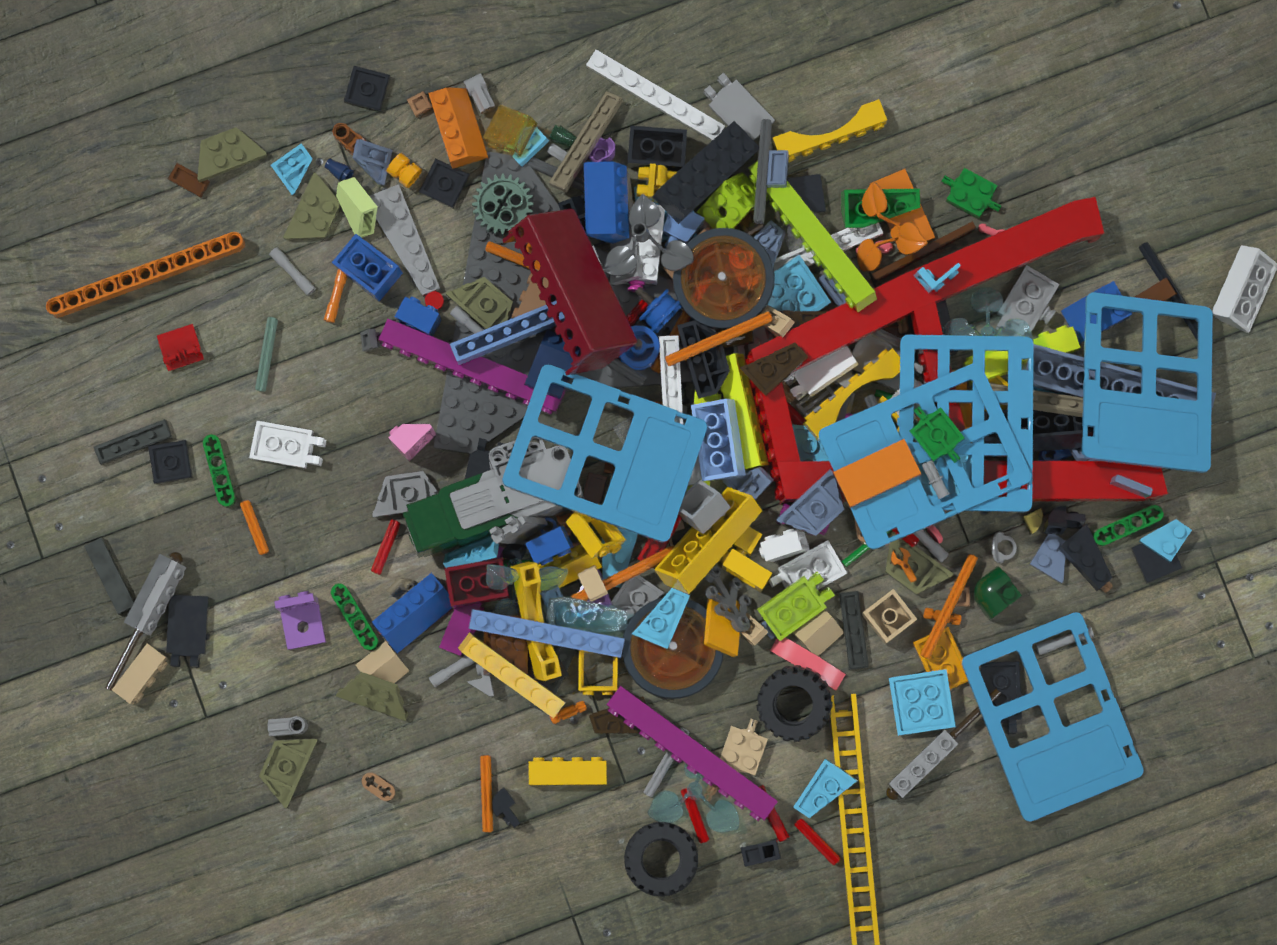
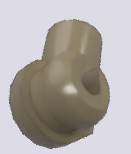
M398 578L386 591L394 597L399 590L410 591L415 586V583L410 578Z

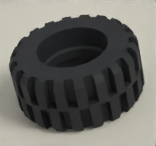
M800 665L783 667V669L773 672L761 686L757 696L758 704L756 705L757 711L760 714L759 719L765 724L764 728L767 731L773 732V736L776 738L779 736L783 738V741L794 740V742H800L802 739L807 740L819 733L828 721L833 704L831 701V690H828V684L820 678L821 675L812 672L811 668H802ZM788 686H799L805 689L812 698V711L808 717L801 721L786 719L777 708V697L781 690Z
M654 822L640 828L629 840L624 854L625 869L629 879L642 892L658 897L670 896L682 891L694 878L698 868V850L694 840L681 827L669 822ZM655 841L670 842L679 852L680 863L677 870L665 878L652 876L647 872L643 864L644 851Z

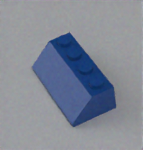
M585 162L586 235L612 244L628 239L627 166L616 162Z
M431 572L374 619L372 624L398 654L452 609L449 593Z

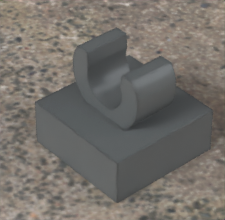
M367 329L360 333L363 352L382 346V343L377 342V337H380L381 332H376L375 329Z

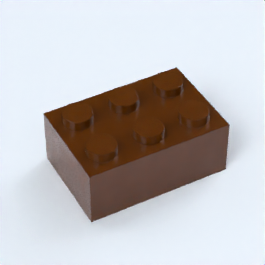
M484 632V643L525 674L528 673V645L526 639ZM483 668V675L494 676Z

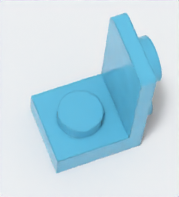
M957 263L937 281L934 280L932 272L928 269L925 270L924 267L917 271L914 276L928 293L933 289L937 292L945 285L943 283L945 279L949 278L951 280L959 273L957 269L961 265Z

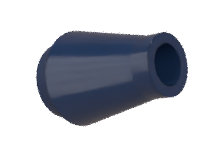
M331 158L325 163V168L339 182L352 178L354 171L351 169V166L334 161Z

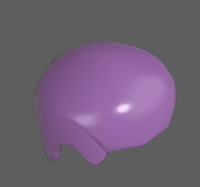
M610 137L608 139L600 138L588 157L591 162H611L615 157L616 147L614 141Z

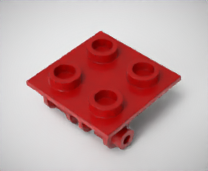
M193 324L157 335L163 355V362L168 372L204 360Z

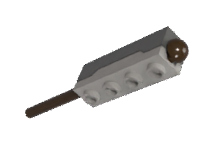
M172 552L169 555L172 557L171 559L159 554L124 621V623L134 627L135 630L105 687L106 689L112 691L140 636L143 633L151 636L152 632L156 629L161 615L165 612L170 598L175 593L176 586L184 576L186 567L181 565L183 557L179 552Z
M997 689L989 695L992 703L1001 695ZM977 706L949 734L946 730H943L888 783L892 788L888 787L886 790V795L890 800H897L898 796L903 798L958 745L954 739L981 714L979 707Z

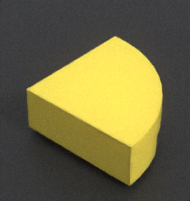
M1041 509L1023 517L1031 534L1035 533L1041 526L1043 518Z

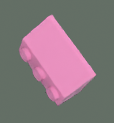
M402 424L400 427L395 426L389 434L391 436L389 440L410 461L436 436V433L430 424Z

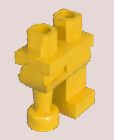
M651 163L649 167H639L638 179L648 180V185L638 184L636 196L640 197L644 194L652 202L658 203L652 196L677 172L668 171L663 165Z

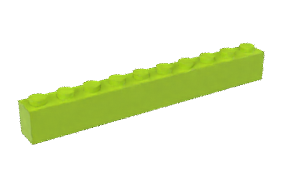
M758 161L748 167L750 172L748 177L753 185H756ZM787 181L786 188H767L766 198L768 197L771 201L769 204L775 212L779 211L781 214L780 218L786 226L790 225L793 236L796 239H801L804 250L807 253H812V259L818 267H823V273L829 281L831 279L834 281V287L840 295L842 293L845 295V301L850 308L854 307L859 312L877 300L873 288Z

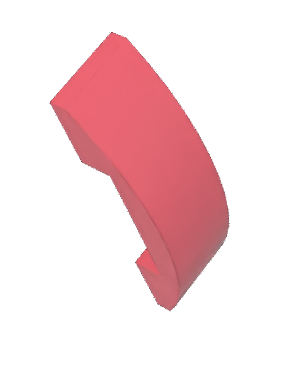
M777 638L770 649V652L793 665H800L802 668L808 667L812 669V672L819 673L821 675L820 678L826 681L828 687L835 691L846 675L787 638L781 641Z

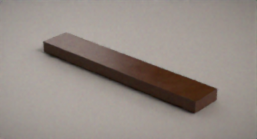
M972 221L924 246L919 251L909 254L874 272L871 275L872 281L877 283L974 232L975 224Z

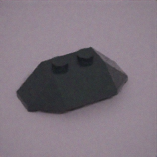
M696 320L677 325L682 348L717 334ZM717 345L686 359L698 399L717 394L730 372L723 345Z

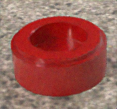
M437 291L429 292L425 297L426 307L430 305L440 310L444 305V298Z

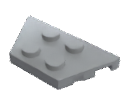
M424 471L386 476L375 510L373 511V518L402 514L407 511V504L435 495L438 492Z

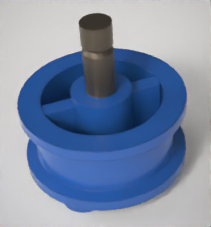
M639 287L635 293L641 296L649 305L639 320H644L651 327L652 331L658 333L682 306L679 300L676 301L669 294L670 290L668 289L658 298L653 299Z
M632 326L631 328L637 343L620 355L619 358L621 362L634 370H644L651 367L660 352L659 340L657 335L648 327Z

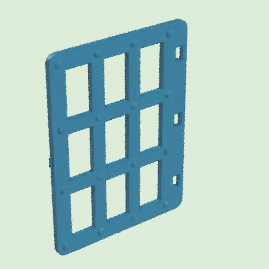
M903 336L900 342V395L914 389L915 350H938L937 379L949 374L950 350L973 351V363L980 364L984 372L985 351H1008V391L993 392L998 403L1008 404L1009 427L1032 475V339L1022 336ZM1022 359H1028V370H1022ZM974 382L973 391L948 389L932 397L933 402H937V409L941 407L948 417L949 403H972V426L984 422V404ZM914 404L899 410V418H897L901 440L905 439L911 453L921 449L918 442H913V436L909 432L913 428ZM1028 418V430L1021 429V419ZM984 437L956 450L958 455L972 456L971 485L973 488L984 485V456H1007L1002 444H985ZM941 456L936 460V469L939 475L943 476L942 480L948 490V466ZM1007 456L1008 475L1012 473L1014 470ZM1032 477L1031 481L1027 484V490L1019 487L1007 492V497L993 498L966 511H1029L1032 507ZM1007 480V487H1008V486L1011 485L1010 482H1009V480ZM937 495L927 497L930 504L936 506L957 496L947 495L939 500ZM953 503L942 508L943 511L955 510Z

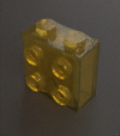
M499 105L483 138L488 142L487 145L494 150L500 148L509 156L515 154L521 157L538 123L529 115Z

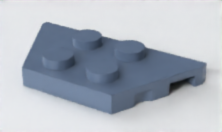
M830 468L776 520L780 523L783 522L791 525L796 529L805 530L807 533L815 536L819 534L845 509L833 470Z

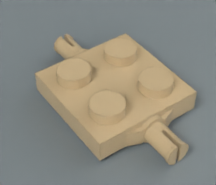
M751 718L747 729L731 726L720 759L739 773H749L756 776L768 739L754 732L758 721Z

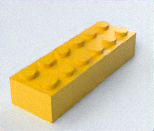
M727 487L722 492V497L731 508L704 534L691 527L654 569L665 585L686 594H690L696 588L699 582L720 561L721 557L762 512L752 495Z

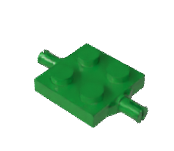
M966 168L962 170L960 176L955 180L945 175L941 181L951 187L946 202L978 219L988 207L998 212L1002 206L992 201L993 193L998 185Z
M920 406L917 407L914 412L920 421L909 430L914 439L933 462L947 454L953 463L959 461L961 458L954 451V448L965 437L941 407L928 415L925 414Z

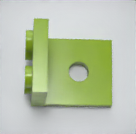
M741 172L725 180L697 212L705 218V221L713 229H734L750 211L754 210L756 185H753L750 179ZM720 207H724L726 209V217L720 214Z

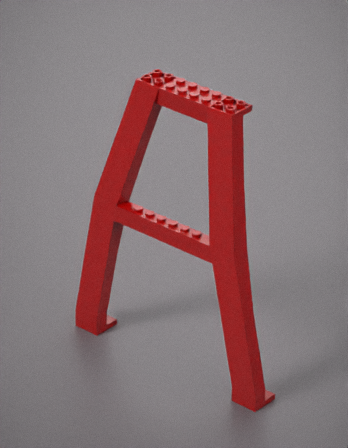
M1096 197L1072 201L909 271L873 289L877 300L859 312L854 307L850 308L847 303H844L788 331L784 337L778 336L752 349L746 356V365L796 343L809 357L795 370L797 371L911 315L915 335H943L936 307L937 303L1074 243L1085 240L1088 243L1096 242L1104 234ZM957 263L961 265L957 269L959 273L951 280L949 278L943 281L945 285L937 292L933 289L928 293L914 276L917 271L924 267L925 270L928 269L932 272L934 280L937 281ZM919 350L918 361L920 366H923L924 373H922L924 384L937 379L938 350ZM949 365V373H951L952 370L951 366ZM750 380L751 388H754L755 396H753L755 406L759 410V424L763 427V441L768 449L766 452L768 463H771L772 467L770 476L776 484V489H774L775 498L779 500L780 504L795 502L830 468L832 470L833 468L829 461H800L783 383H780L771 393L765 396ZM949 403V418L961 432L965 430L960 404ZM984 461V485L1007 475V461ZM1033 461L1032 501H1145L1149 499L1152 501L1168 494L1162 468L1107 461ZM1116 475H1120L1148 486L1153 491L1151 496L1144 498L1111 485V479ZM1007 480L998 484L1000 489L1007 487ZM837 482V485H838V488H839V492H840L842 501H843V502H847V500H846V498H845V496H844V494H843V492H842V490H841V488H840V486H839V484H838V482ZM1027 484L1021 486V489L1027 490ZM1007 492L998 497H1007Z

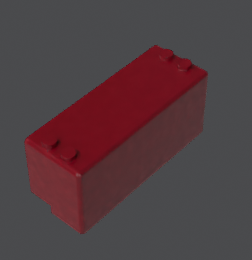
M574 209L527 215L508 231L509 235L502 240L503 243L515 242V248L521 250L524 256L523 265L528 266L533 275L531 282L537 284L541 292L539 298L545 301L549 309L547 315L550 318L553 317L557 326L555 332L558 335L561 334L565 345L563 349L565 352H569L573 359L572 367L565 372L566 376L602 369L637 343L635 334ZM528 243L532 246L531 254L526 249ZM536 260L540 263L539 271L534 266ZM544 277L548 280L547 288L543 286ZM552 294L555 295L557 299L555 305H553L551 302ZM560 312H563L565 316L564 322H561L559 319ZM568 329H571L573 332L572 339H569L567 336ZM577 346L581 349L580 357L575 352Z

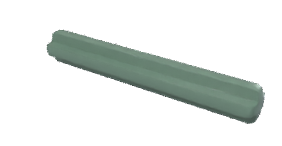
M268 317L255 386V389L260 392H265L278 323L277 318Z

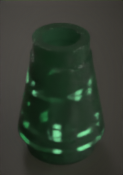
M555 125L549 136V139L553 140L552 142L569 147L573 145L577 138L561 125Z

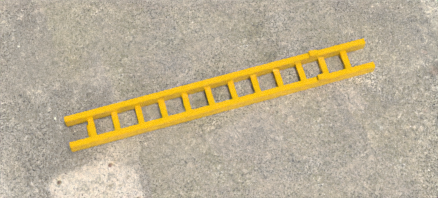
M851 694L852 711L838 710L836 713L833 695L831 697L833 704L830 719L834 762L840 768L839 756L856 755L858 769L844 771L850 775L858 774L859 789H849L838 796L852 945H857L856 932L873 930L874 945H880L856 694ZM853 716L854 730L837 732L836 718ZM854 735L856 750L839 751L838 737ZM860 794L861 808L844 810L843 795ZM862 813L863 828L846 829L845 814ZM864 832L865 847L848 848L847 834ZM865 852L867 867L850 868L849 853ZM867 872L869 886L852 887L850 873ZM869 891L870 906L854 907L852 892ZM871 911L872 925L855 927L854 912Z

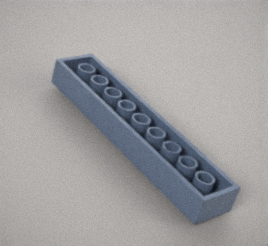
M1033 344V386L1068 396L1083 398L1084 357ZM1028 359L1023 360L1022 370H1028ZM1100 362L1101 389L1141 394L1142 373ZM1089 370L1090 380H1095V371ZM1156 377V394L1158 396L1197 400V388ZM1212 392L1211 411L1216 393Z

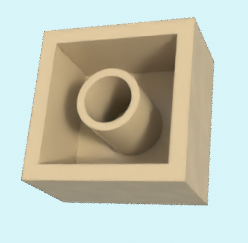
M894 589L862 613V616L884 644H887L917 620Z

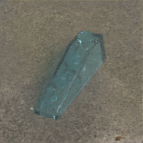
M572 597L549 598L546 622L548 624L595 633L622 631L627 627V611Z

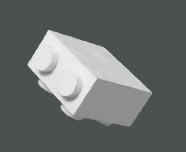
M798 529L783 531L782 536H776L775 534L765 537V541L760 543L761 547L759 548L761 557L770 562L810 550L805 532L798 531Z

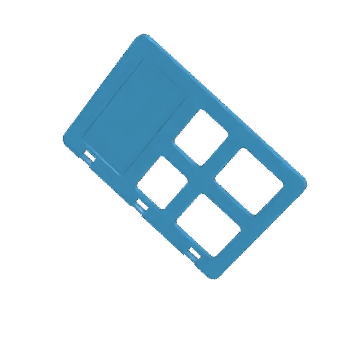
M1096 292L1090 293L1086 297L1082 455L1086 459L1199 473L1207 472L1211 467L1213 321L1211 309L1206 306ZM1102 308L1140 312L1143 315L1142 352L1104 348L1101 346ZM1091 314L1096 315V324L1090 323ZM1157 315L1197 320V359L1160 355L1157 353ZM1100 362L1139 366L1142 369L1141 394L1101 389ZM1156 369L1195 373L1197 375V400L1158 396L1156 394ZM1089 370L1095 371V380L1089 379ZM1088 427L1094 428L1093 437L1088 436Z
M972 363L826 426L819 431L820 442L833 471L839 470L901 440L891 418L893 413L913 404H919L926 415L931 414L937 410L932 399L934 395L971 380L975 384L989 419L961 431L965 439L956 445L954 451L956 452L958 448L996 433L1014 471L978 488H973L961 461L953 463L947 454L942 457L958 488L959 496L932 506L919 477H915L850 508L870 549H878L1006 492L1017 489L1031 481V472L980 364ZM922 448L912 452L917 466L931 460ZM1009 480L1011 485L1000 489L998 484ZM953 503L955 510L945 514L942 508ZM897 528L899 534L889 538L886 532Z
M544 365L541 368L502 478L503 484L516 491L659 542L668 541L707 430V423L697 417L678 412L672 408L633 394H628L577 374L567 375V377L573 379L572 384L563 382L561 379L563 375L566 376L565 370L552 365ZM554 383L592 398L579 436H574L538 422V417L550 384ZM619 395L630 399L629 404L619 402ZM606 403L627 409L634 414L621 451L613 450L593 441ZM675 416L686 419L685 425L675 422ZM532 437L549 441L573 451L561 489L556 490L519 475ZM588 456L615 466V471L602 505L574 495L582 468Z
M1071 613L971 653L962 659V667L1024 820L1034 821L1142 776L1143 766L1133 745L1116 698L1111 690L1094 643L1089 635L1084 618L1080 613ZM1070 630L1084 662L1085 670L1047 685L1033 652L1032 645L1063 631ZM1084 633L1087 644H1081L1079 634ZM1017 651L1033 690L1029 694L999 706H994L979 671V666ZM1092 684L1102 711L1069 726H1063L1055 707L1054 699ZM1102 690H1107L1110 700L1104 701L1101 694ZM1036 705L1040 706L1049 728V733L1011 748L1001 726V720ZM1127 745H1129L1132 756L1126 757L1123 749Z

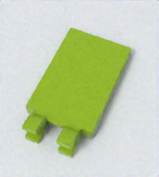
M818 571L812 574L808 580L805 576H802L757 609L779 641L827 607L824 602L835 596L829 587H826L821 593L815 587L824 581Z

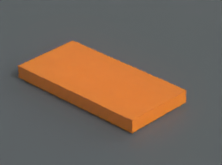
M905 169L874 181L881 189H914ZM921 204L918 209L890 218L895 222H900V225L906 222L914 223L927 242L935 239ZM886 221L891 232L894 225Z
M905 439L836 470L833 474L849 507L852 508L920 476L921 472Z

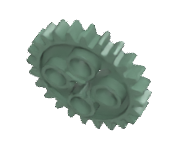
M495 174L493 181L487 178L488 184L481 182L482 189L476 188V192L479 195H473V199L477 201L472 203V207L477 208L473 211V214H479L476 217V221L482 220L480 225L481 227L487 225V232L494 229V235L501 231L502 236H504L505 231H509L525 218L527 214H533V211L529 209L534 207V203L529 202L533 199V195H527L530 192V188L524 189L526 184L525 182L519 184L518 177L513 181L511 174L508 179H505L504 174L501 175V179H498ZM498 188L505 190L501 196L495 195L494 192ZM512 190V194L506 200L507 207L503 206L497 219H494V216L500 210L499 203H504L508 192ZM518 197L521 199V203L513 205L511 200ZM492 204L495 206V210L487 212L485 207ZM508 213L512 218L510 221L505 222L501 217Z

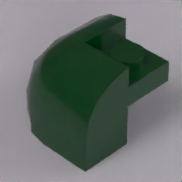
M996 566L977 582L974 589V600L989 621L1022 596L1011 582L1010 577L999 566Z

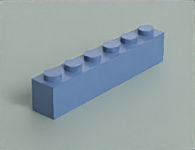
M547 305L451 343L450 346L458 365L556 326L553 317L550 318L547 315L549 310ZM560 312L559 319L561 322H564V315Z

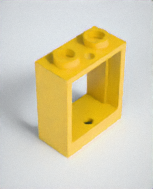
M574 512L566 521L591 558L604 557L608 553H617L626 540L616 526L578 512ZM589 522L592 523V525L595 527V529L600 534L602 539L605 541L604 544L601 543V541L596 536L594 531L588 525Z
M734 549L731 552L727 551L721 559L723 570L760 593L772 575V572Z
M579 650L578 691L583 692V695H594V692H602V695H614V692L618 689V657L613 656V686H584V653L593 652Z

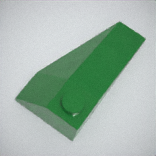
M867 189L843 190L841 192V212L845 228H865L884 221L878 218L877 214L871 217L864 212L862 199ZM882 189L887 199V209L881 215L890 219L920 208V189Z

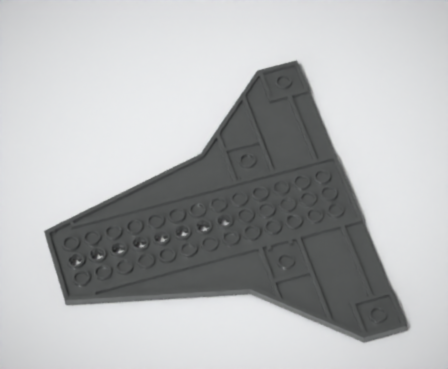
M487 151L488 158L485 159L481 182L488 184L487 178L493 181L495 174L498 179H501L502 174H504L505 179H508L511 174L513 181L518 177L519 184L525 182L524 189L530 188V192L527 195H533V199L529 201L534 203V207L529 208L533 211V214L560 210L559 205L531 166L528 165V162L522 167L511 155ZM498 188L495 190L494 194L497 196H501L504 194L505 190L502 188ZM512 190L508 192L504 203H499L500 210L494 216V219H497L503 206L507 207L506 200L512 194ZM515 197L511 200V203L513 205H519L521 203V199ZM492 204L485 207L487 212L495 210V206ZM508 213L501 217L505 222L510 221L512 218ZM477 214L474 220L463 285L485 277L513 301L509 316L510 320L512 319L514 309L519 308L521 304L519 299L523 290L527 291L529 286L527 280L531 271L526 267L486 252L485 247L491 241L522 254L520 249L515 248V242L503 243L502 240L509 235L508 231H505L504 236H502L501 231L494 235V229L487 232V225L481 227L482 220L476 221V217L479 215ZM595 247L603 268L609 253ZM605 272V274H606V276H607V278H608V280H609V282H610V274H608V273ZM658 275L657 285L645 284L643 286L644 292H647L653 299L658 298L668 289L670 290L669 294L678 301L673 281ZM628 282L619 285L610 284L625 316L643 300L635 292L628 291V287H630ZM686 287L687 293L690 298L694 290L689 287ZM552 294L551 302L557 301L555 295ZM704 294L697 308L708 315L722 318L724 316L725 303ZM682 307L658 333L653 331L657 335L658 340L659 336H664V334H661L662 331L669 329L670 332L672 331L683 312ZM470 316V318H471L474 322H476L481 328H483L477 321H475V320ZM638 319L633 326L647 327L648 324L644 320L640 321ZM456 320L453 342L474 334ZM710 328L714 332L720 333L719 329ZM547 330L481 357L528 375ZM679 339V350H681L683 348L681 340ZM683 360L680 362L681 383H692L687 362ZM609 366L577 373V375L613 388L640 387ZM651 367L644 370H636L646 377L642 386L662 385L661 372L656 373ZM447 370L434 448L466 454L477 451L479 438L487 439L486 444L522 420L528 406L523 404V400L518 398L516 401L505 397L506 394L501 391L498 394L488 390L486 385H474L470 383L471 379L463 377V379L457 378L452 375L453 372ZM569 378L568 383L572 384L573 379ZM568 388L564 389L565 392H575Z

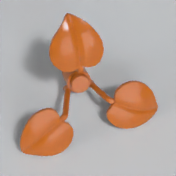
M875 182L871 183L862 199L864 212L871 217L877 214L878 218L893 224L894 227L890 232L891 239L880 241L874 244L872 239H865L861 242L857 251V261L862 271H873L879 267L882 261V254L877 247L897 241V248L902 254H912L928 243L914 223L906 222L900 225V222H895L881 215L887 209V199L881 187Z

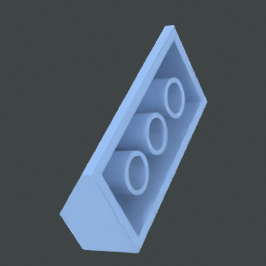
M722 399L691 405L692 416L702 419L707 423V430L698 454L702 481L746 476L735 400Z

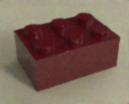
M502 558L444 568L452 608L510 598Z

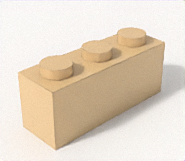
M147 643L113 687L112 691L129 704L138 703L143 698L144 694L142 692L146 687L150 688L155 682L156 678L154 677L158 671L162 672L166 668L168 658Z

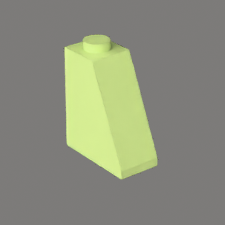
M355 177L339 182L336 197L354 234L359 235L361 238L374 234L377 205Z

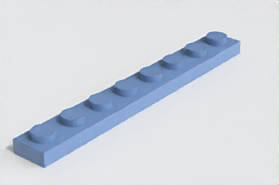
M472 609L468 627L473 630L621 658L624 638L475 609Z

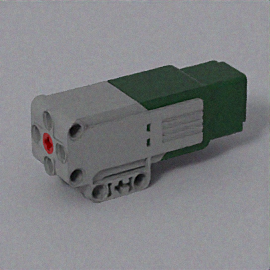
M532 437L519 475L556 490L561 489L571 461L567 449L560 445L546 449L542 439ZM515 441L495 447L490 451V471L441 488L439 493L407 504V511L403 512V516L417 556L420 558L455 546L464 547L492 535L489 530L495 526L500 529L507 526L508 524H506L505 520L511 516L515 518L521 516L547 518L569 509L508 488L503 484L502 478ZM578 481L574 491V495L576 497L584 499L581 486Z

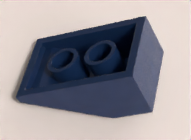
M547 329L525 381V386L535 388L541 368L544 365H552L565 371L572 367L573 359L570 353L565 352L563 349L565 343L561 334L558 335L556 332ZM577 346L575 352L580 357L581 349ZM563 375L561 381L568 383L570 377ZM552 383L547 394L560 399L565 387Z

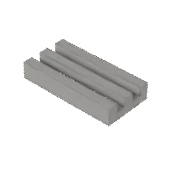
M829 385L825 387L827 390L805 408L802 405L812 398L810 395L795 405L802 415L806 417L808 415L807 411L829 393L831 394V397L828 398L829 400L836 396ZM818 406L813 411L816 413L821 409V407Z

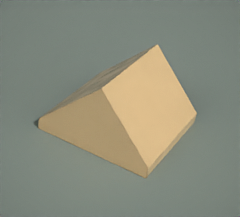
M823 610L792 633L808 651L819 656L844 632L834 618Z
M386 641L356 664L360 672L392 683H396L409 672V669Z

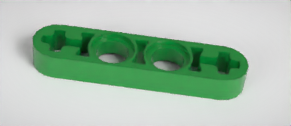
M210 434L203 439V447L217 500L222 506L231 507L235 503L236 496L222 444L216 435ZM209 439L217 441V443L214 444V448L216 451L220 450V453H213L209 455V452H213L212 448L210 446H207V444L210 443ZM217 456L221 457L222 464L214 467L212 459ZM219 475L227 477V482L224 485L217 484L216 479ZM230 488L226 489L227 495L232 497L229 499V503L222 501L224 492H219V489Z
M1158 505L1149 506L1098 529L1093 534V538L1098 546L1108 545L1157 523L1163 518V510ZM1151 509H1153L1154 511H1158L1159 514L1157 515V519H1155V517H1151L1147 519V521L1149 522L1147 524L1146 518L1142 513L1145 512V516H1147L1150 513H1152ZM1133 517L1141 518L1142 525L1140 527L1133 526ZM1115 525H1123L1125 531L1122 535L1115 533ZM1107 528H1110L1114 539H1111L1110 535L1105 538V542L1102 540L1098 541L1099 532L1104 535L1109 532Z
M335 584L331 589L332 598L361 646L366 650H374L378 646L376 634L348 588L343 584ZM336 589H344V597L347 599L349 596L350 600H346L340 605L339 602L343 600L339 595L335 596L337 593ZM349 603L355 606V611L352 614H346L344 611L345 606ZM357 620H363L365 623V627L361 631L356 630L354 627ZM368 629L370 630L367 633L368 637L374 638L373 646L371 647L364 644L367 641L364 635L361 638L359 637V634L365 633Z

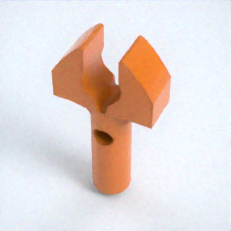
M899 547L900 552L903 554L902 560L898 559L893 551L891 562L893 565H900L911 583L915 582L917 578L908 564V558L911 555L908 550Z

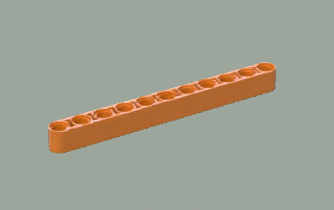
M238 232L222 235L53 297L46 303V310L56 318L69 315L240 252L245 247V241ZM234 238L240 239V243L237 246L231 245V241ZM222 245V250L215 253L213 252L214 246ZM199 251H203V258L196 259V253ZM180 258H186V263L183 266L177 265ZM167 264L168 270L160 272L161 265ZM150 271L149 278L142 279V273ZM131 277L132 283L128 286L124 285V280ZM114 284L113 291L106 292L107 285ZM93 290L96 291V296L93 299H89L88 293ZM73 297H78L76 305H70V300ZM55 304H60L59 311L52 312V307Z

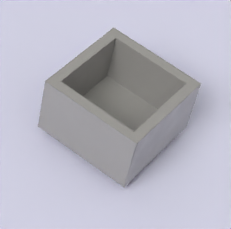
M699 479L685 493L678 514L683 521L704 534L731 507L718 491Z

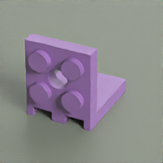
M309 591L298 593L297 597L285 595L279 597L278 601H274L275 608L281 612L288 650L326 643L317 596L309 593ZM301 622H307L309 625L308 630L304 633L298 630V625Z

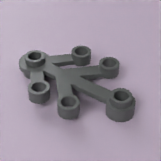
M714 565L704 578L710 583L714 582L718 590L714 586H710L705 590V595L707 598L719 603L714 607L717 615L732 621V627L737 632H745L750 628L746 613L747 606L752 602L751 598L746 594L738 599L740 604L738 610L736 600L738 589L742 587L741 581L738 578L732 579L729 582L730 591L728 593L719 577L720 569Z

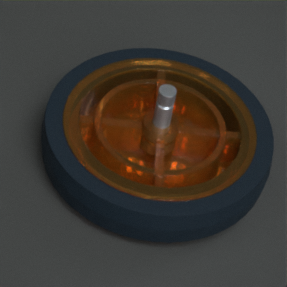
M733 228L711 229L690 240L686 245L691 249L694 261L685 268L673 273L674 291L683 310L692 319L714 329H729L760 315L770 301L775 282L774 267L763 245L746 232Z
M659 598L641 607L628 622L623 635V661L631 678L646 692L666 699L689 697L700 692L712 682L721 667L724 653L704 645L707 609L688 599L668 649L632 635L635 629L638 628L663 599Z

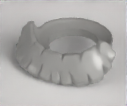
M998 531L993 536L992 555L997 563L1002 564L1005 560H1009L1015 555L1017 547L1013 538ZM1003 540L1010 541L1013 546L1011 554L1003 555L999 552L997 548L998 543Z

